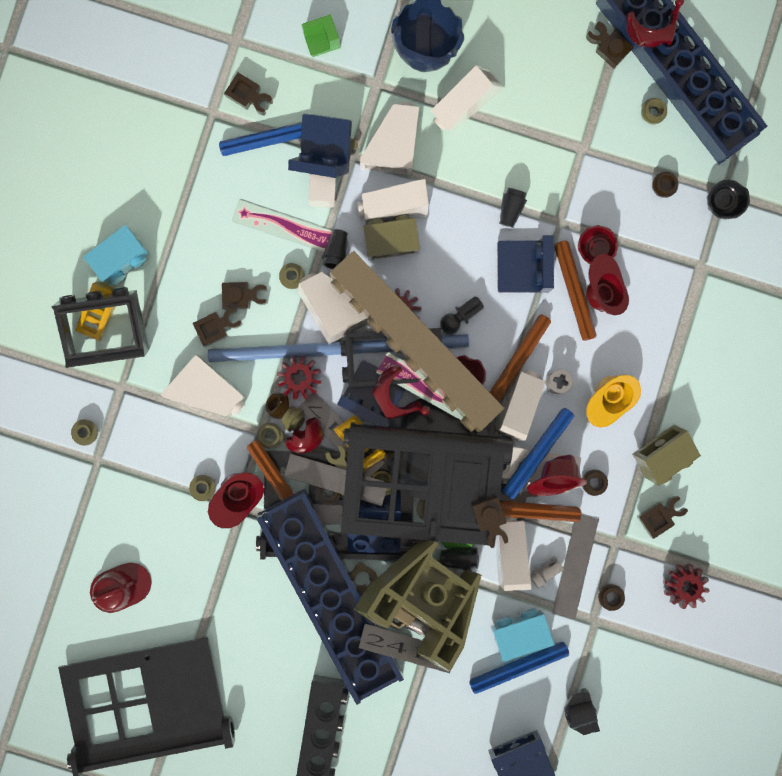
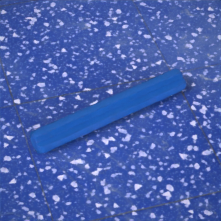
M302 122L220 141V152L222 156H228L300 139Z
M567 408L560 410L502 489L506 496L514 499L574 419L575 415Z
M560 642L472 678L469 681L474 694H478L566 658L570 655L568 647L564 642Z

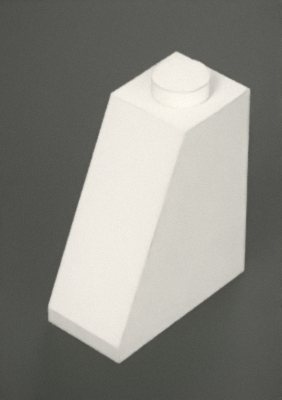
M476 65L431 110L435 115L433 120L442 130L454 131L505 87L488 68Z
M400 102L399 104L392 105L360 158L361 170L412 175L419 107L414 106L410 102Z
M425 179L363 193V202H358L359 217L365 218L366 225H368V221L374 219H383L384 222L394 221V217L409 215L410 219L427 217L429 207Z
M323 272L316 275L311 273L300 280L298 293L328 344L368 324L369 318L363 312L358 314L349 304L351 299L344 292L339 294L330 284L332 279Z
M195 355L160 394L166 399L226 417H230L232 414L237 416L246 404L243 401L247 398L198 355Z
M526 370L525 373L519 372L495 431L511 436L518 441L526 440L546 383L540 379V374L531 370Z
M505 517L507 523L499 527L507 534L508 543L505 544L502 536L496 535L498 584L504 591L531 590L525 522L522 519Z

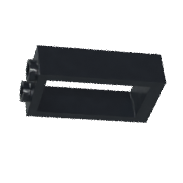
M430 328L429 330L442 342L441 328ZM382 331L379 333L345 334V340L340 341L341 357L347 356V367H342L343 383H348L349 389L375 387L378 379L355 381L352 343L386 341L388 338ZM422 378L392 380L390 386H399L397 384L417 383Z

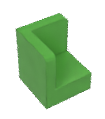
M331 14L302 24L303 35L311 57L340 49L339 36Z

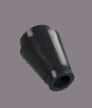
M507 188L506 193H503L499 224L514 228L528 201L526 200V192Z
M340 229L333 230L321 256L323 266L334 269L347 257L348 233Z
M458 547L441 550L440 563L446 567L472 572V569L479 568L478 547Z

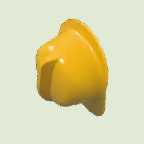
M613 375L603 378L598 383L595 393L587 404L586 415L588 421L593 426L599 428L608 427L637 404L642 390L640 382L630 375Z

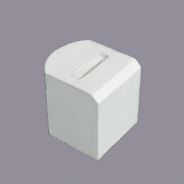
M310 174L309 206L321 208L335 206L336 178Z

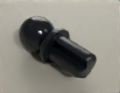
M475 296L458 308L456 306V314L449 313L441 318L440 327L442 331L447 334L456 333L460 329L462 321L468 324L470 318L483 310V303Z

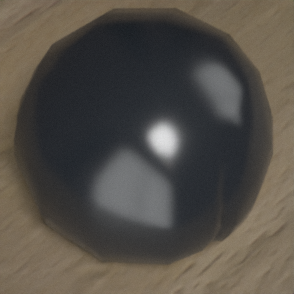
M730 179L719 181L710 188L706 197L709 211L717 218L723 220L738 218L746 212L750 204L748 189L739 182Z

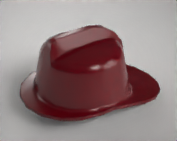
M607 254L597 255L589 266L590 283L586 290L587 300L594 309L600 312L605 311L607 314L614 316L621 315L627 310L629 295L620 268L612 256Z
M569 454L547 461L543 466L541 478L529 484L527 491L532 495L552 496L564 493L575 487L584 486L587 484V481L581 478L580 469L575 457Z
M246 472L234 473L226 477L208 504L207 512L210 521L215 526L224 529H230L239 525L262 499L264 494L263 482L258 476Z
M131 562L121 564L94 578L90 586L91 601L102 612L114 613L126 609L146 598L151 589V576L147 569L140 564Z

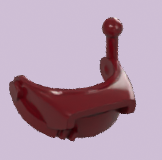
M675 0L676 6L671 11L670 25L663 29L646 28L638 23L634 11L627 13V31L633 42L639 46L641 45L642 48L644 46L656 47L663 43L671 45L676 31L678 13L684 4V0Z
M394 365L379 376L372 393L387 419L398 418L413 411H421L423 415L429 414V407L421 406L420 401H416L406 407H395L391 402L389 386L393 378L403 370L401 366Z

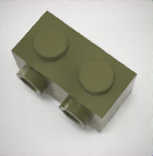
M409 215L394 217V221L384 222L383 219H374L368 221V225L363 226L368 260L420 252L416 218L410 219Z
M676 425L671 426L632 454L645 478L658 486L669 482L672 476L682 469L690 467L693 461L701 456L689 432Z

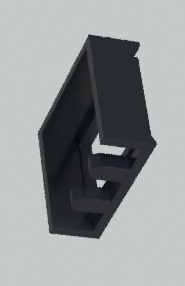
M128 287L113 289L112 293L103 295L101 291L88 292L85 294L86 297L76 298L75 295H65L59 297V301L51 306L57 323L66 368L145 357L149 351L137 290L128 291ZM127 305L135 345L82 353L75 352L67 313Z

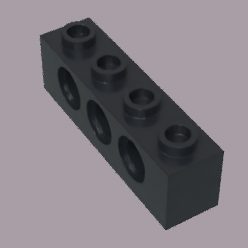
M313 675L296 776H335L336 769L331 768L332 758H338L340 742L335 741L336 731L342 732L344 715H340L339 712L341 704L346 705L348 689L343 688V679ZM329 702L333 705L334 710L324 712L321 710L320 704ZM318 729H325L329 732L330 736L326 739H321L317 737L315 732ZM321 756L325 763L315 765L311 758Z

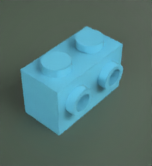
M124 225L84 255L83 258L98 278L109 286L121 282L126 277L125 273L130 269H137L142 266L150 253L134 232Z
M536 608L522 611L521 616L511 619L510 616L500 618L495 621V625L491 626L503 662L554 646L545 615L541 610L536 611Z

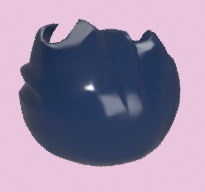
M415 0L409 5H403L398 14L393 18L391 24L392 42L398 55L408 66L420 72L437 71L448 65L451 58L457 56L458 50L465 39L462 31V18L455 15L450 6L444 7L440 0Z

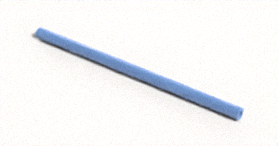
M468 334L442 336V343L447 348L469 347ZM386 341L352 343L353 354L393 352ZM326 342L209 349L208 361L226 362L290 358L292 356L341 355L340 342H333L331 344Z

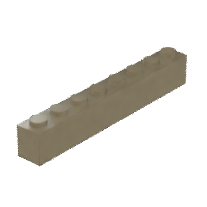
M355 251L351 252L330 272L332 279L330 284L339 294L344 292L351 299L349 301L351 307L358 314L363 312L369 318L367 323L376 333L382 331L388 338L386 340L388 346L394 352L400 351L406 357L404 360L406 365L413 372L418 370L425 377L423 380L425 385L432 392L437 390L444 397L442 399L444 405L452 412L456 410L463 417L460 421L469 431L475 430L479 433L505 409Z

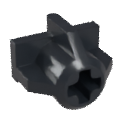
M582 688L581 692L571 695L564 707L567 723L571 729L582 735L600 732L596 715L597 710L592 703L589 691L586 688Z

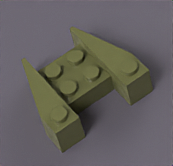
M420 540L368 585L354 610L373 623L389 628L401 607L430 627L416 652L435 666L451 671L465 646L482 575L463 570L460 577H458L431 557L439 543L436 541Z

